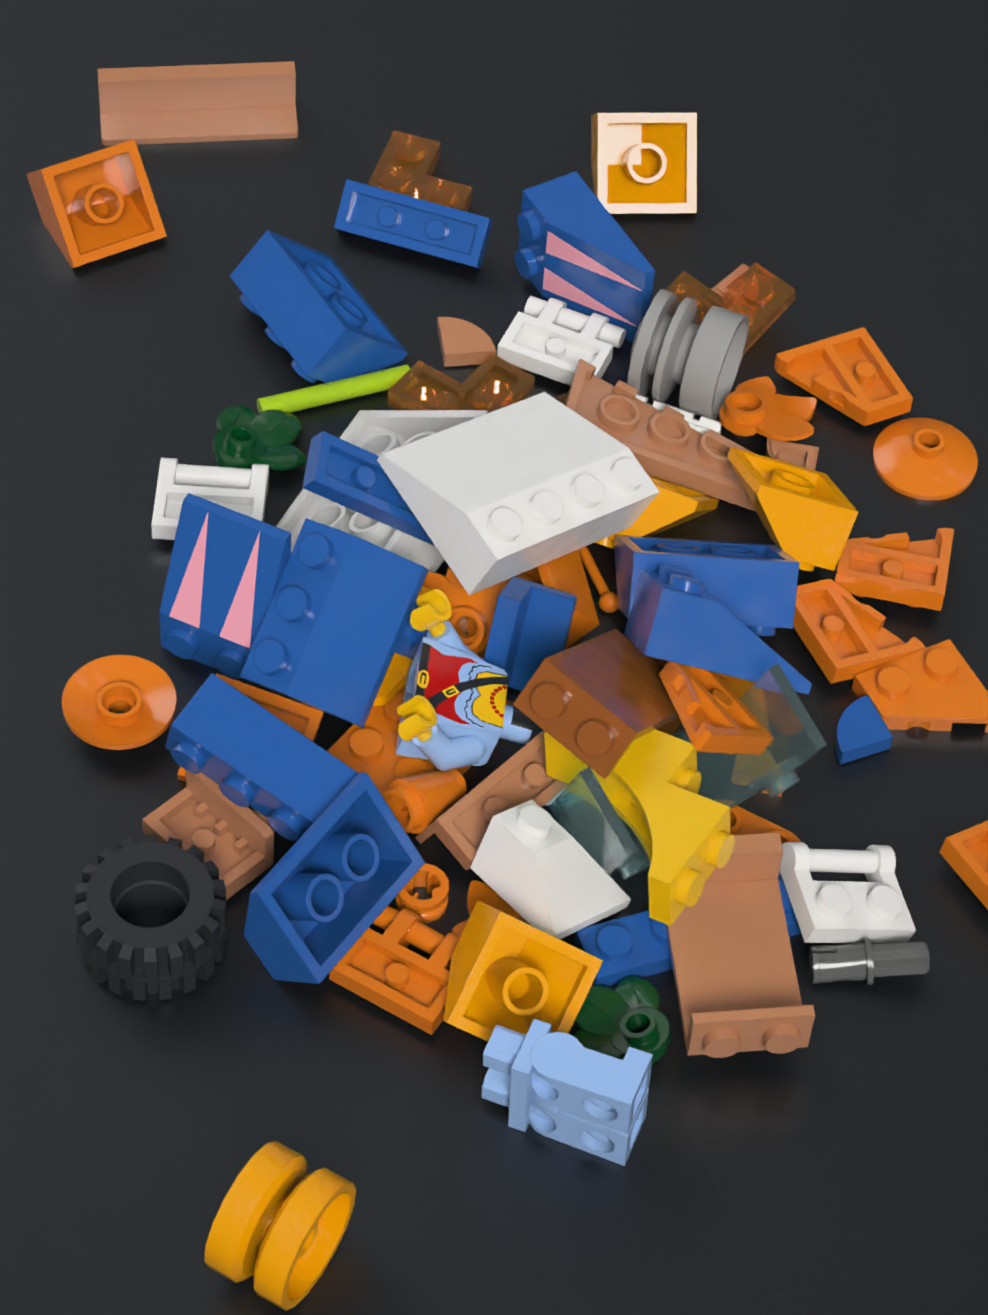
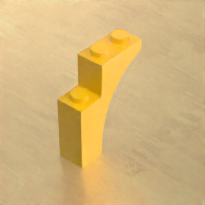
M655 729L634 740L610 775L604 779L545 732L547 776L576 787L598 799L613 810L631 828L640 840L650 863L648 873L649 918L671 926L686 906L693 907L702 894L705 881L716 867L723 868L727 864L735 845V837L733 834H730V807L698 795L702 777L701 773L697 771V750L693 747L692 743Z

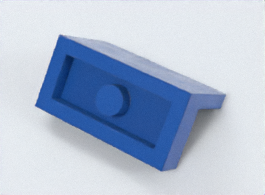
M515 576L501 591L496 604L484 661L505 670L509 676L508 687L522 691L545 658L565 650L577 602L576 596Z

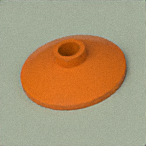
M908 418L889 425L877 437L872 454L874 468L885 484L904 496L925 501L944 500L960 494L972 483L978 467L976 450L967 436L952 425L931 418Z
M110 655L90 661L70 677L62 694V712L71 731L84 742L109 750L132 749L155 740L169 727L177 707L176 690L167 673L153 662L131 655ZM124 711L125 713L117 714L115 712Z

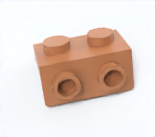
M186 770V787L142 819L143 833L146 836L157 835V842L167 843L169 837L182 840V849L188 850L195 846L203 851L204 862L212 860L219 869V879L224 880L226 888V900L274 864L275 833L268 822V818L255 809L250 810L248 807H241L231 802L221 792L219 784L201 772L194 774Z

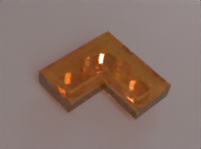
M396 130L393 131L367 184L466 212L472 200L471 186L431 176L440 157L441 142Z
M756 262L723 297L685 271L666 288V290L677 293L678 306L685 297L697 299L698 315L696 324L698 325L701 324L712 306H719L749 316V330L744 354L796 300L793 287Z
M491 354L461 384L419 360L388 390V405L396 410H487L490 413L527 399L534 391L535 377L500 357Z

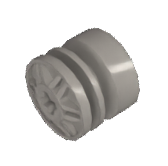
M660 289L636 332L631 349L627 384L639 390L637 394L646 396L652 387L653 401L656 400L663 403L671 395L676 384H679V406L681 409L693 412L698 416L717 419L721 405L732 390L743 358L748 337L749 316L719 306H712L701 324L698 325L696 324L698 315L697 299L685 297L678 306L677 293Z

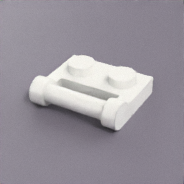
M161 457L151 524L152 539L175 540L182 503L188 493L264 522L269 486V464L253 463L252 469L178 464V458Z
M784 842L782 844L783 856L779 871L805 943H862L864 937H869L871 944L906 943L914 935L916 928L894 873L896 857L892 847L889 845H869L866 850L811 849L804 842ZM810 872L865 873L868 882L816 881L812 879Z

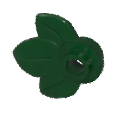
M236 404L227 407L217 417L216 427L218 432L213 437L212 449L216 454L215 459L219 466L252 469V464L254 463L269 464V468L273 470H288L299 467L307 462V457L303 452L291 445L299 436L302 427L300 419L295 415L282 410H265L257 415L247 405Z
M628 975L620 981L615 991L604 986L591 985L574 1021V1024L580 1029L574 1037L585 1048L621 1060L624 1059L628 1048L632 1047L653 1054L652 1063H654L667 1050L671 1040V1028L667 1017L659 1011L660 995L657 989L645 979Z

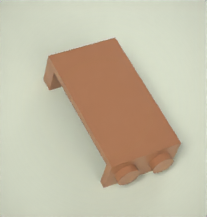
M779 832L734 835L735 845L727 864L723 868L716 867L708 877L696 904L693 907L686 906L671 926L666 925L687 1056L707 1055L713 1058H724L737 1052L762 1050L782 1054L797 1048L808 1047L815 1019L814 1005H802L778 882L783 856Z

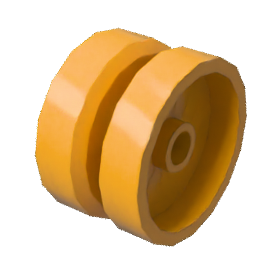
M277 1141L266 1143L248 1161L226 1194L209 1232L205 1245L204 1262L210 1269L235 1283L253 1276V1286L258 1296L285 1311L294 1308L310 1292L321 1277L343 1237L355 1205L356 1188L353 1182L327 1168L316 1170L308 1175L307 1161L303 1155Z

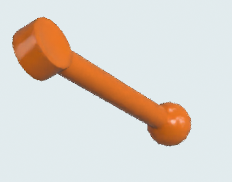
M585 546L578 549L580 557L600 595V608L606 613L617 611V594L610 592L588 547Z

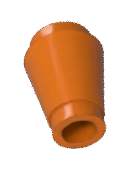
M457 769L448 771L436 770L394 780L382 797L406 833L419 834L458 800L463 798L467 787L464 777Z

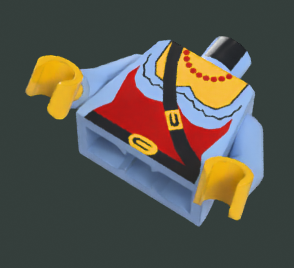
M433 589L418 596L416 602L419 607L412 610L410 624L417 631L423 632L428 630L426 637H423L407 671L403 704L397 707V714L401 718L398 725L395 754L428 759L437 769L448 771L470 765L482 766L487 764L499 738L526 745L530 739L534 722L515 706L506 704L508 674L504 669L485 662L463 643L451 622L447 621L451 617L452 609L449 599L441 590Z

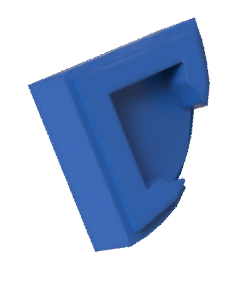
M868 695L851 703L839 719L834 748L840 765L891 748L893 736Z

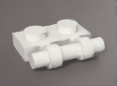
M530 296L526 302L524 313L518 311L499 342L497 360L571 386L573 375L580 359L596 367L595 376L599 378L603 376L612 360L613 347L620 348L623 344L626 329L610 324L608 317L595 312L588 316L568 309L567 303L551 297L548 301Z

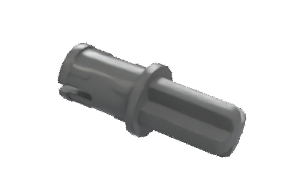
M864 937L862 943L848 945H810L809 965L810 975L812 976L811 981L812 984L833 981L865 980L866 985H873L874 977L925 974L930 968L929 949L925 942L872 945L869 937Z

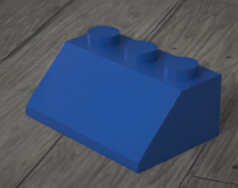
M267 230L230 275V278L242 292L240 296L241 302L254 314L262 317L268 325L265 329L268 337L290 353L294 359L291 362L293 369L302 378L311 383H315L317 380L328 383L379 371L402 361L408 354L329 255Z
M306 518L240 677L270 692L324 711V713L363 728L429 569L352 534Z
M615 535L614 556L618 609L627 618H629L641 570L644 569L658 573L662 564L692 572L694 579L705 583L703 589L757 636H774L776 628L793 629L800 562L776 545Z
M213 673L210 674L171 724L165 748L171 751V756L178 765L194 774L203 773L219 784L221 792L231 802L241 807L251 806L268 818L270 826L279 835L291 841H297L358 774V772Z
M367 773L357 774L250 892L244 937L274 980L320 984L425 864L423 858Z

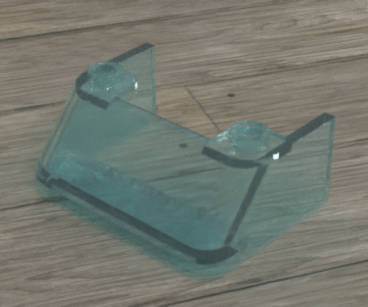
M779 664L769 668L740 698L742 703L774 739L761 755H729L726 753L697 751V771L701 773L702 777L698 795L729 806L730 809L766 790L770 798H773L800 782L801 780L796 771L827 746V743ZM685 729L673 735L691 743ZM590 767L580 771L549 807L558 824L575 838L604 869L608 876L620 871L622 877L626 880L650 866L649 859L640 840L618 816Z

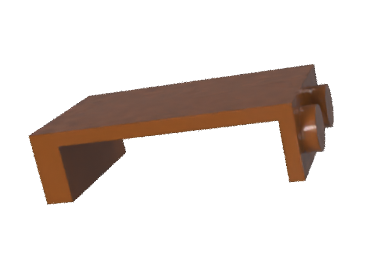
M617 629L545 658L513 703L517 709L604 779L610 775L634 740L655 729L676 737L683 727L659 676L664 667L652 657L644 655Z

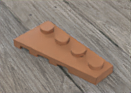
M582 359L579 360L565 406L627 446L647 474L756 512L727 458L730 447L748 452L751 451L713 430H708L701 434L690 428L684 419L685 415L667 405L662 412L636 398L639 390L621 380L613 386L594 375L595 366Z

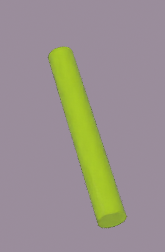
M405 364L257 399V409L259 414L265 410H282L292 413L412 385V373L409 365Z

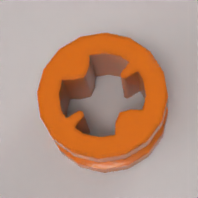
M425 863L396 896L398 911L407 908L422 916L421 923H430L438 920L445 913L448 906L449 880L447 876L437 866ZM416 887H426L427 894L432 891L431 898L420 900L418 899L417 892L413 895V889Z

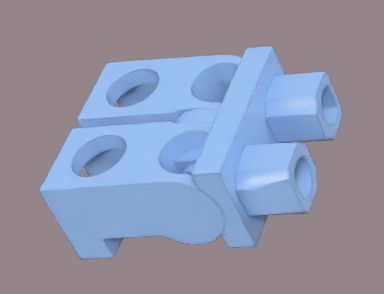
M533 1019L526 1035L496 1025L483 1053V1066L489 1069L482 1085L481 1098L509 1108V1127L526 1132L530 1124L536 1132L545 1137L625 1166L646 1117L653 1054L629 1047L624 1059L621 1060L583 1047L577 1038L568 1033H551V1024L537 1019Z

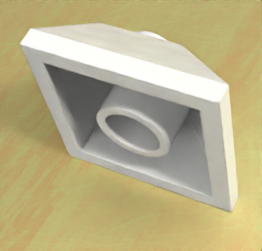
M533 800L492 817L470 867L531 926L558 939H562L627 908L631 901V898L575 838Z

